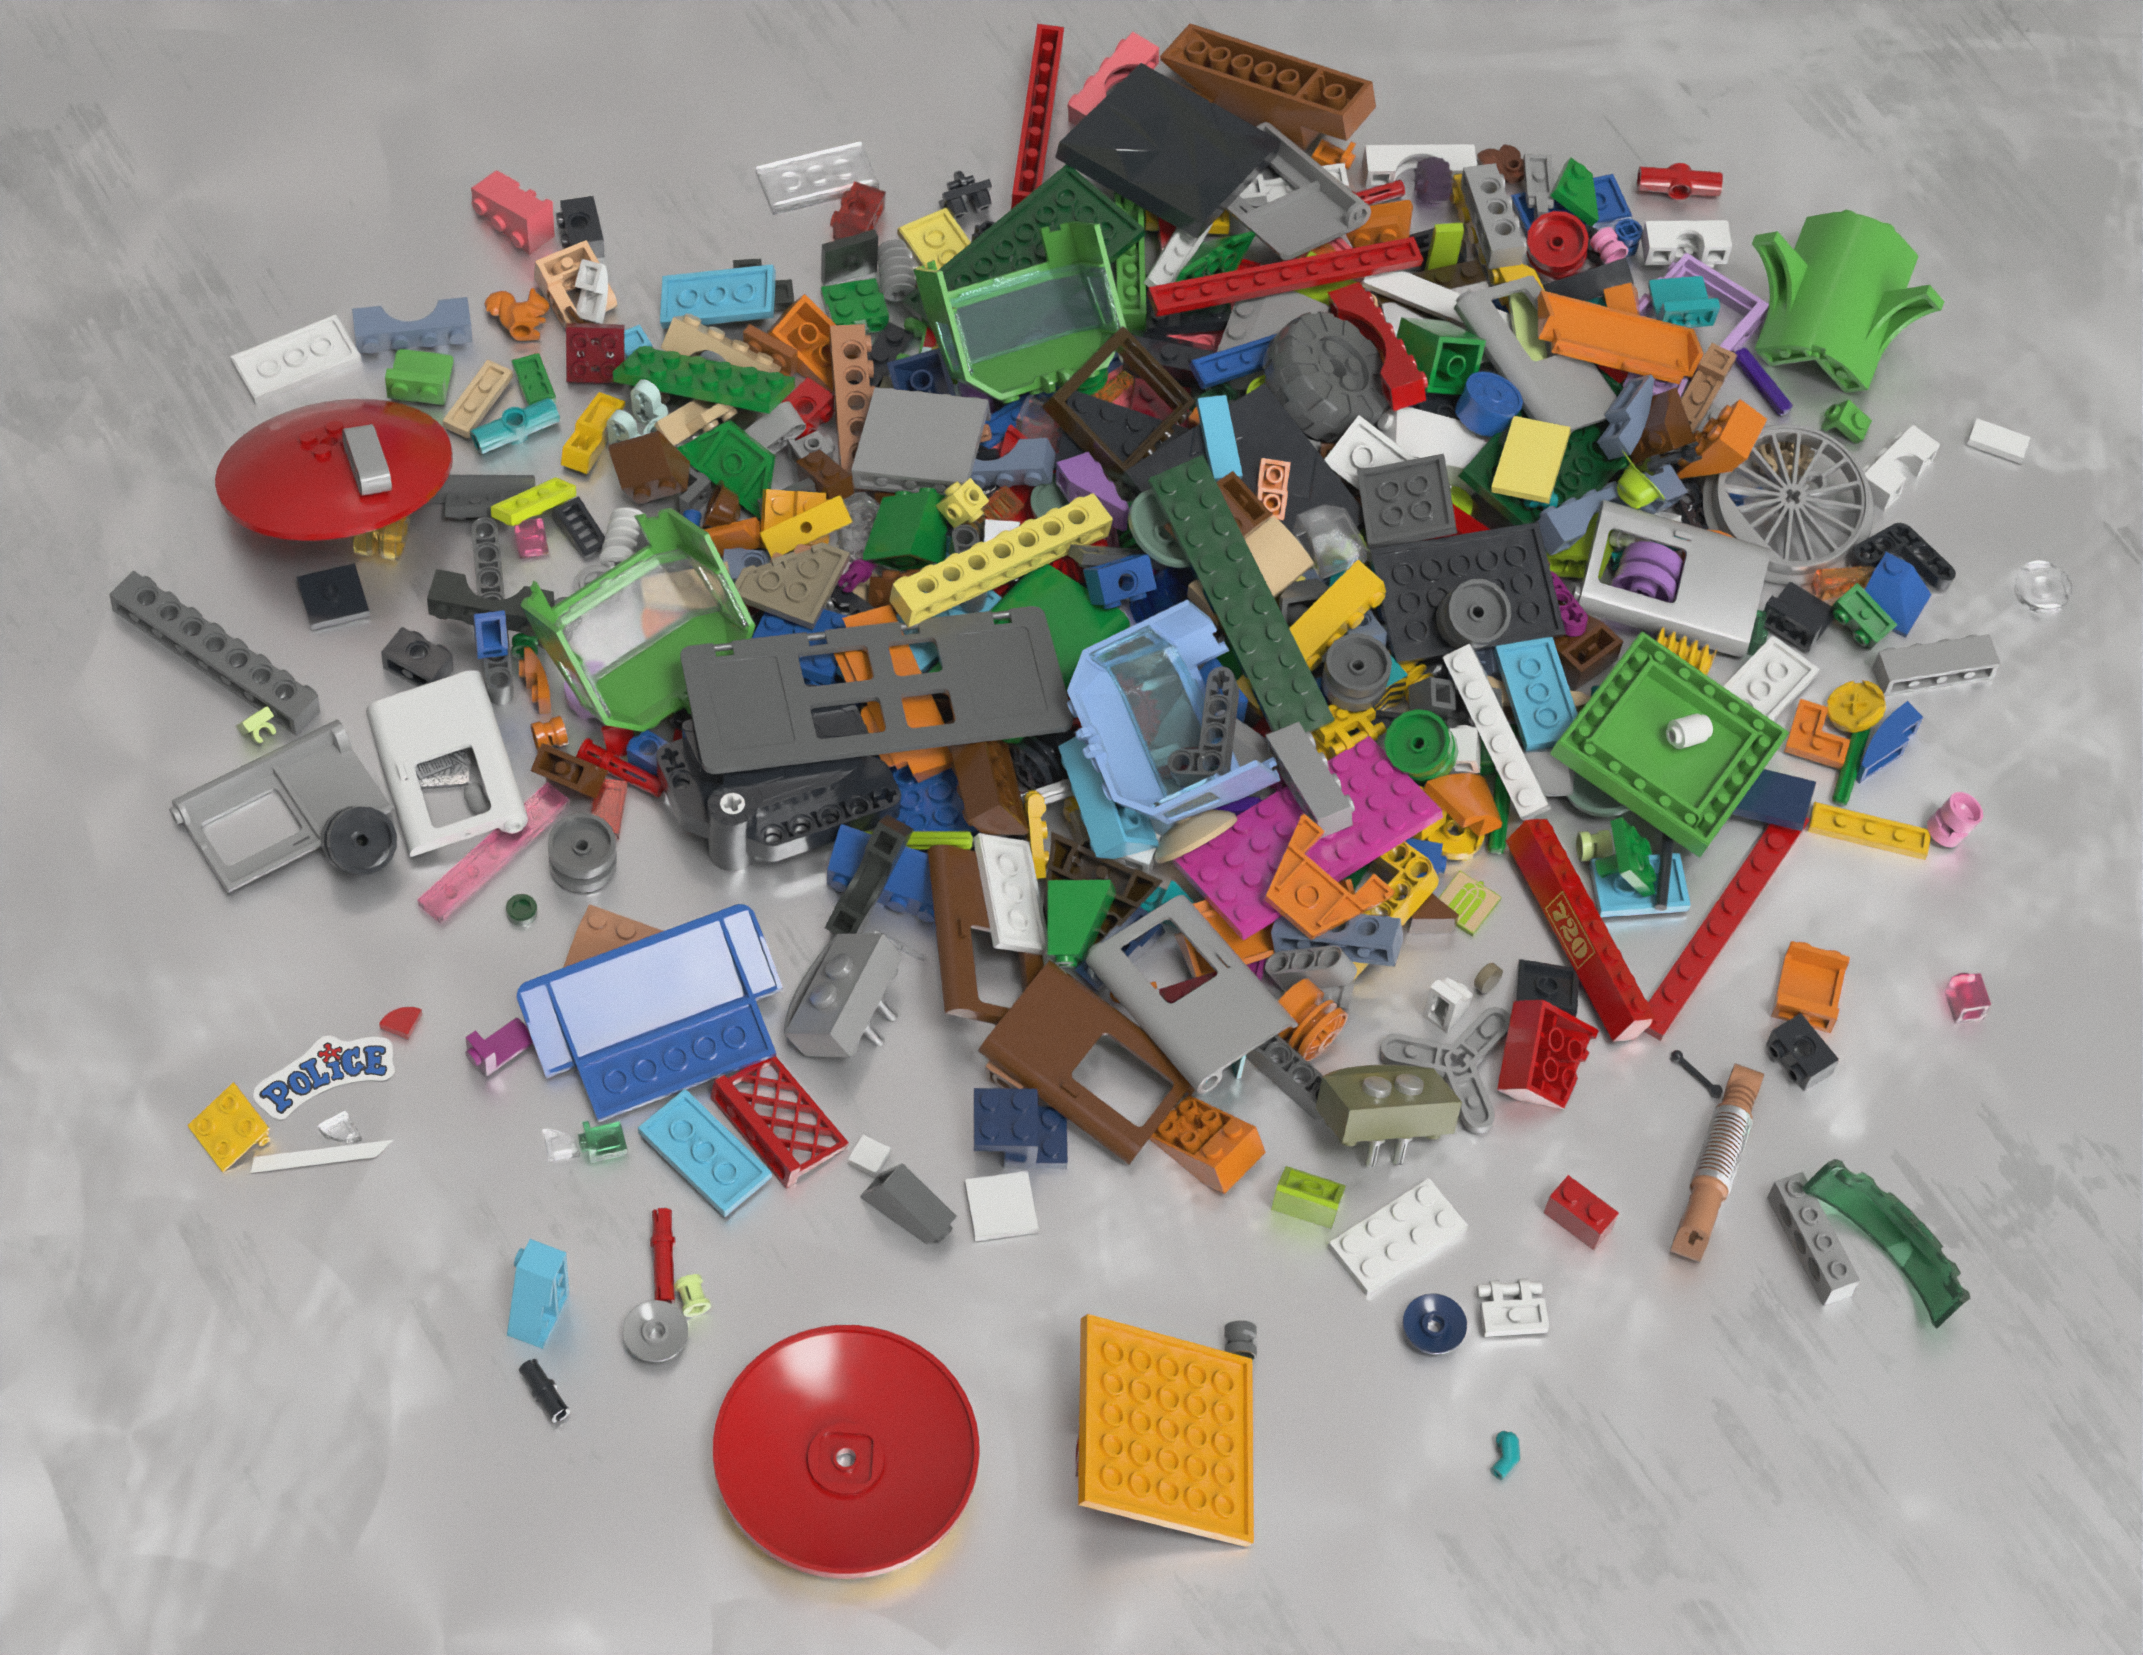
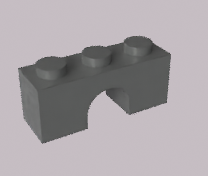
M1429 677L1408 686L1410 711L1416 709L1431 711L1441 717L1442 720H1447V718H1469L1470 724L1475 725L1459 690L1455 689L1454 681ZM1492 687L1502 708L1501 689Z

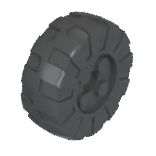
M1321 311L1315 314H1311V312L1304 313L1285 325L1268 344L1269 348L1264 353L1262 368L1265 370L1266 386L1298 427L1302 429V432L1315 439L1326 440L1328 443H1338L1358 415L1374 425L1387 410L1389 403L1383 396L1380 376L1384 364L1375 345L1359 332L1360 329L1347 320L1343 321L1334 317V314Z

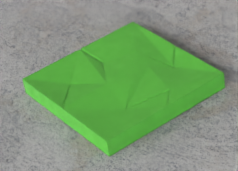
M1641 631L1557 741L1550 755L1700 858L1790 732ZM1695 713L1708 716L1713 726V733L1705 742L1683 749H1676L1668 742L1666 730L1670 721Z

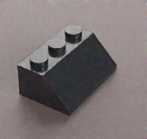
M1135 329L1131 331V334L1181 386L1191 388V392L1206 394L1207 388L1201 389L1189 364L1191 360L1215 353L1216 346ZM1123 359L1121 377L1132 380L1135 378L1142 379Z

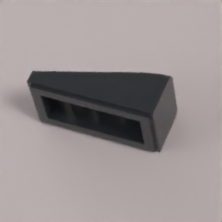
M579 496L554 508L551 517L584 559L602 550L605 536ZM573 514L578 516L570 521L567 519V517ZM580 522L584 524L575 530L572 527ZM587 530L590 531L591 534L581 539L578 536ZM594 538L598 541V543L589 548H586L584 545Z

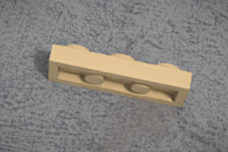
M487 359L443 419V428L469 439L470 430L477 428L512 380L513 371Z

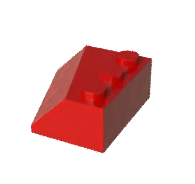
M1545 1000L1514 1001L1497 1090L1516 1100L1565 1109L1578 1079L1576 1074L1580 1062L1586 1061L1589 1055V1051L1586 1048L1590 1039H1596L1599 1030Z

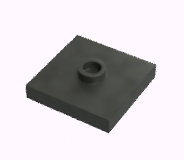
M875 229L822 244L821 281L824 286L834 285L877 272L878 235Z

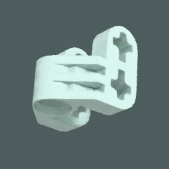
M640 380L631 390L630 394L633 415L638 422L646 426L643 430V435L656 432L657 429L654 424L669 414L666 405L661 403V395L658 388L647 380ZM616 410L607 420L609 445L642 436L637 432L636 421L626 411Z

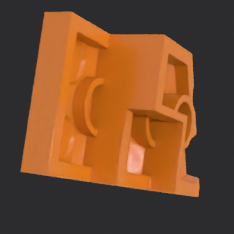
M1458 773L1438 777L1426 782L1424 791L1462 828L1468 826L1479 837L1501 828V818L1487 781L1483 776L1472 773Z

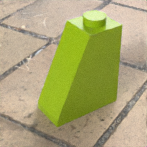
M1599 513L1592 516L1586 533L1571 548L1551 556L1548 552L1546 553L1550 571L1560 577L1583 578ZM1610 530L1598 579H1601L1614 550V546L1610 544L1609 540L1613 530Z

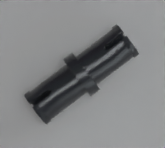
M534 1358L532 1361L524 1362L520 1366L519 1372L533 1390L531 1394L534 1400L540 1401L552 1422L556 1423L557 1420L565 1419L570 1413V1408L557 1392L558 1387L555 1381L547 1377L537 1359Z

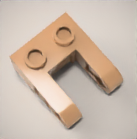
M587 240L535 261L534 279L564 329H566L567 323H575L565 311L566 307L571 306L577 313L566 292L577 288L574 286L581 260L585 259L599 263ZM609 283L605 312L617 307V300Z

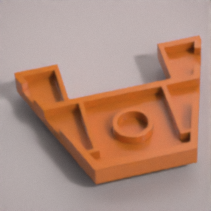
M1303 814L1299 819L1264 900L1310 940H1313L1391 899L1395 891L1377 875L1373 874L1354 895L1348 892L1305 855L1324 835L1325 831L1306 814Z

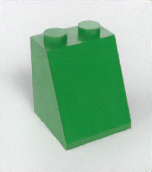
M1401 317L1396 337L1403 340L1406 353L1413 355L1418 371L1425 373L1428 381V388H1425V392L1456 395L1462 394L1469 376L1479 372L1486 343L1485 339L1448 321Z
M920 488L917 493L897 491L895 496L883 497L863 553V560L900 572L906 571V569H922L927 565H936L946 559L947 536L945 534L947 532V519L938 510L936 505L945 496L936 493L934 488Z
M1048 880V956L1054 963L1059 964V967L1077 968V963H1082L1088 957L1087 953L1093 946L1116 896V889L1111 880Z

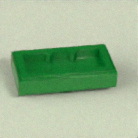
M539 353L511 360L513 371L527 406L546 398L552 399L555 404L557 403L555 392Z

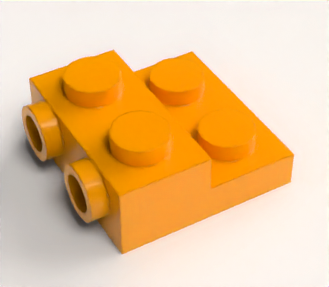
M763 489L761 532L828 501L826 493ZM805 523L802 527L803 532L809 533L812 530V525ZM829 534L807 544V546L822 542L828 544ZM760 535V548L767 549Z

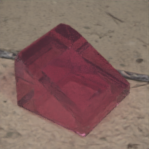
M543 519L522 521L519 525L514 526L520 559L549 554Z

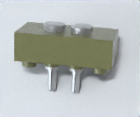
M1364 1065L1343 1068L1324 1075L1315 1109L1325 1120V1124L1337 1135L1341 1144L1355 1146L1357 1141H1369L1364 1164L1367 1167H1374L1380 1144L1384 1143L1385 1139L1397 1138L1392 1162L1396 1165H1402L1408 1142L1412 1141L1413 1137L1425 1136L1435 1140L1439 1139L1441 1135L1454 1134L1462 1101L1434 1068L1409 1065Z

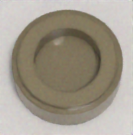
M1495 963L1487 964L1477 974L1474 980V987L1483 994L1490 992L1500 981L1503 970Z

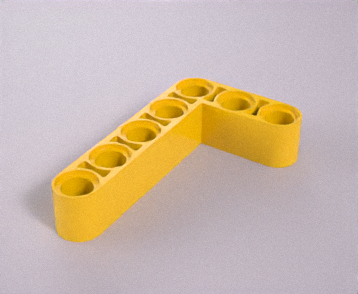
M1405 841L1373 860L1395 876L1388 884L1395 891L1393 897L1362 913L1401 918L1402 926L1431 895L1439 882L1432 862ZM1405 856L1401 861L1394 862L1398 857ZM1427 872L1424 877L1417 878L1419 874ZM1401 895H1407L1406 898L1397 900ZM1353 962L1357 968V974L1354 979L1368 965L1367 963Z

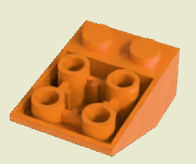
M1741 399L1731 407L1726 405L1719 413L1717 419L1712 417L1701 432L1697 430L1693 434L1695 441L1699 444L1695 446V452L1698 456L1702 455V459L1689 463L1680 458L1677 462L1680 467L1676 473L1679 479L1732 472L1747 460L1767 418Z
M1187 1095L1170 1112L1150 1138L1154 1144L1201 1183L1223 1194L1266 1153L1256 1126L1190 1095Z

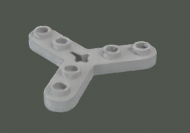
M1499 1007L1488 1008L1452 1045L1393 1033L1387 1035L1382 1040L1379 1054L1382 1061L1388 1065L1434 1068L1441 1077L1445 1078L1448 1086L1462 1101L1459 1115L1466 1129L1476 1134L1485 1133L1493 1125L1495 1112L1476 1067L1507 1036L1510 1014ZM1465 1055L1461 1066H1456L1455 1068L1451 1066L1452 1060L1457 1061Z

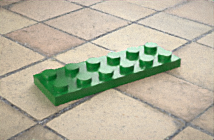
M639 346L613 371V381L617 383L635 386L638 381L647 380L653 383L661 392L768 414L795 388V377L785 376L780 372L760 371L755 367H741L731 365V363L725 361L706 360L701 356L681 355L676 351L666 352L654 349L651 346Z

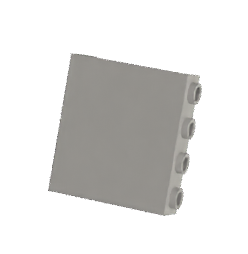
M875 387L851 470L855 488L886 492L909 491L912 493L919 492L920 488H934L936 493L946 496L944 491L954 482L958 481L962 484L971 478L985 421L991 420L989 401L978 397L969 398L952 396L950 394L941 395L924 393L922 391Z

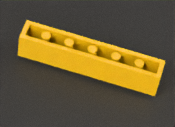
M1359 560L1289 628L1310 671L1315 670L1320 665L1323 659L1322 656L1328 651L1334 641L1343 637L1350 628L1355 629L1364 619V614L1371 607L1376 608L1385 598L1386 589L1384 582ZM1242 675L1237 680V684L1248 699L1247 705L1262 718L1264 715L1244 675Z

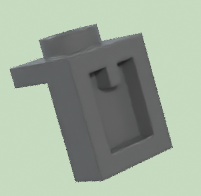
M689 468L687 491L681 492L679 496L680 514L682 516L685 510L693 509L699 511L708 502L711 495V481L702 472H696L692 468Z

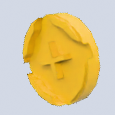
M1862 680V683H1855L1854 681L1844 683L1837 687L1827 700V707H1829L1827 712L1828 718L1835 728L1843 732L1855 733L1871 728L1881 720L1886 710V700L1882 690L1878 685Z

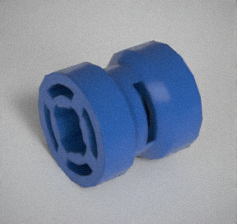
M1622 219L1616 224L1614 231L1618 236L1617 240L1622 241L1628 248V253L1625 256L1628 258L1635 255L1638 251L1643 229L1633 219Z

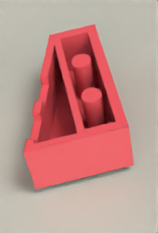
M496 170L471 188L472 207L476 213L484 215L491 221L497 231H502L506 234L515 247L522 248L530 255L555 237L553 201L549 199L539 200L535 197L537 196L535 191L531 189L526 192L518 188L520 186L519 182Z

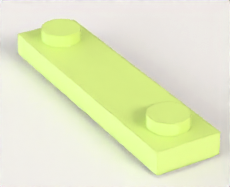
M1518 292L1508 295L1513 334L1533 361L1546 359L1545 340L1538 339V311L1525 293Z

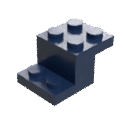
M974 1088V1151H1003L1004 1168L1067 1169V1118L1051 1106H1038L1037 1089Z

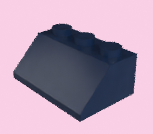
M939 348L887 363L893 387L896 390L922 391L924 393L956 396L952 379L949 376Z

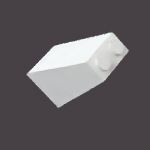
M1410 407L1393 411L1391 408L1382 414L1378 420V427L1383 434L1416 459L1444 453L1449 484L1462 488L1469 495L1475 493L1458 475L1492 437L1472 432L1460 420Z

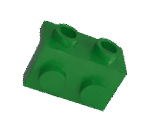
M1858 582L1830 607L1834 611L1833 616L1842 625L1846 624L1853 632L1854 639L1869 650L1897 626L1892 618Z

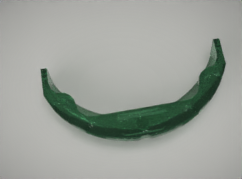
M1833 1159L1826 1163L1801 1188L1806 1194L1825 1202L1854 1222L1890 1256L1916 1289L1929 1313L1931 1323L1936 1329L1971 1299L1969 1291L1965 1290L1957 1279L1961 1274L1955 1262H1952L1943 1254L1941 1249L1944 1246L1901 1200L1891 1192L1886 1193L1876 1185L1874 1179L1866 1173L1861 1172L1856 1175L1846 1168L1843 1161Z

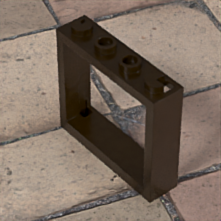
M1122 326L1041 407L1085 453L1089 452L1094 461L1101 464L1103 472L1115 483L1123 477L1125 470L1135 465L1141 458L1145 459L1157 450L1154 444L1158 440L1163 443L1174 433L1171 427L1175 423L1181 425L1189 417L1190 413L1187 410L1196 401L1140 342ZM1114 351L1173 410L1123 462L1065 403L1070 395Z

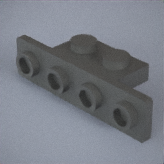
M449 474L442 488L427 503H445V517H453L458 520H464L469 517H488L495 520V518L491 517V506L535 487V476Z

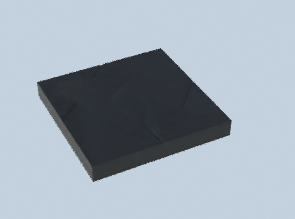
M1140 63L1059 142L1055 158L1198 239L1276 158L1281 141L1220 106L1210 103L1204 97L1145 64Z
M1265 383L1228 406L1243 474L1241 480L1255 496L1261 458L1291 462L1287 484L1288 495L1284 520L1279 521L1299 541L1313 561L1365 528L1363 508ZM1197 425L1125 470L1122 480L1136 498L1142 492L1151 489L1148 483L1150 477L1201 455L1204 456L1208 464L1201 425Z

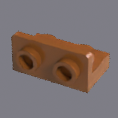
M750 324L743 331V342L750 346L749 350L756 354L760 352L769 355L774 359L773 363L781 367L780 373L793 377L797 372L798 350Z

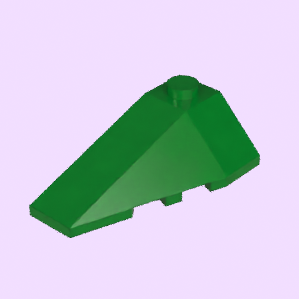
M1250 231L1203 242L1180 271L1175 282L1237 270L1256 234Z

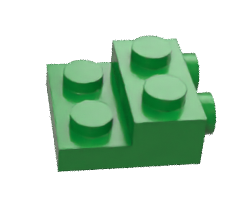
M876 278L821 287L820 294L826 315L836 325L865 324V333H876L883 330L889 323L888 309L883 293H880Z

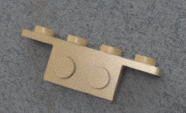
M695 399L660 419L654 426L657 431H660L675 446L700 430H703L704 433L709 432L719 425L717 420L720 418L723 422L729 420L738 413L736 410L738 407Z

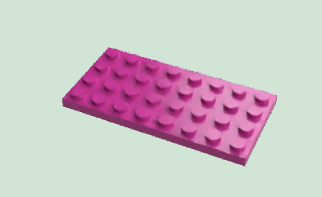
M1368 736L1355 744L1354 747L1343 751L1327 761L1330 773H1336L1340 780L1341 791L1344 795L1348 794L1353 801L1355 811L1352 812L1353 825L1319 839L1305 855L1339 882L1443 818L1442 809L1408 775L1396 769L1386 755V752ZM1288 786L1236 816L1237 822L1217 837L1172 860L1175 867L1242 940H1245L1282 916L1264 899L1299 819L1304 814Z

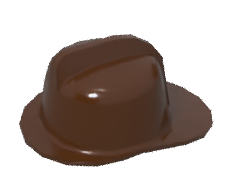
M723 480L716 484L710 495L701 529L704 526L716 527L731 524L732 522H737L740 518L739 496L725 487Z

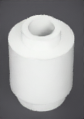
M1695 713L1670 721L1666 730V737L1668 742L1676 749H1683L1705 742L1712 736L1713 726L1708 716Z

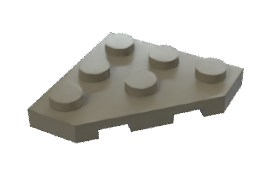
M822 542L812 545L810 550L798 554L791 552L771 559L770 563L758 567L752 565L743 568L735 582V586L744 604L813 630L850 560V553Z

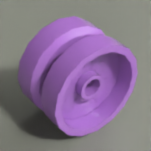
M1647 541L1631 543L1623 551L1619 568L1616 570L1611 586L1673 603L1684 564L1674 551L1664 545Z

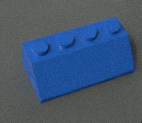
M841 824L827 868V885H830L839 892L846 891L863 859L865 847L872 834ZM905 847L877 902L889 906L896 912H907L918 916L922 921L935 922L928 854Z

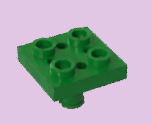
M1622 817L1611 820L1616 854L1595 860L1599 876L1605 878L1608 875L1619 872L1643 897L1655 894L1653 882L1656 881V874L1649 861V855L1652 854L1648 840L1642 838L1636 828L1630 826Z

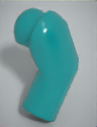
M1501 1431L1496 1436V1443L1501 1448L1502 1456L1490 1468L1491 1473L1499 1480H1503L1520 1461L1519 1439L1516 1434L1507 1431Z

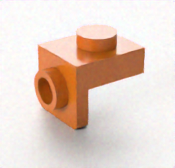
M1322 139L1311 158L1321 166L1344 163L1345 168L1349 170L1356 157L1352 153L1356 143L1351 141L1347 149L1343 150Z

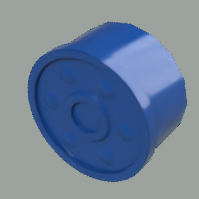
M1476 372L1467 379L1455 409L1458 418L1469 430L1482 436L1493 437L1496 433L1503 432L1509 428L1513 417L1522 408L1523 399L1519 390L1504 377L1490 372Z

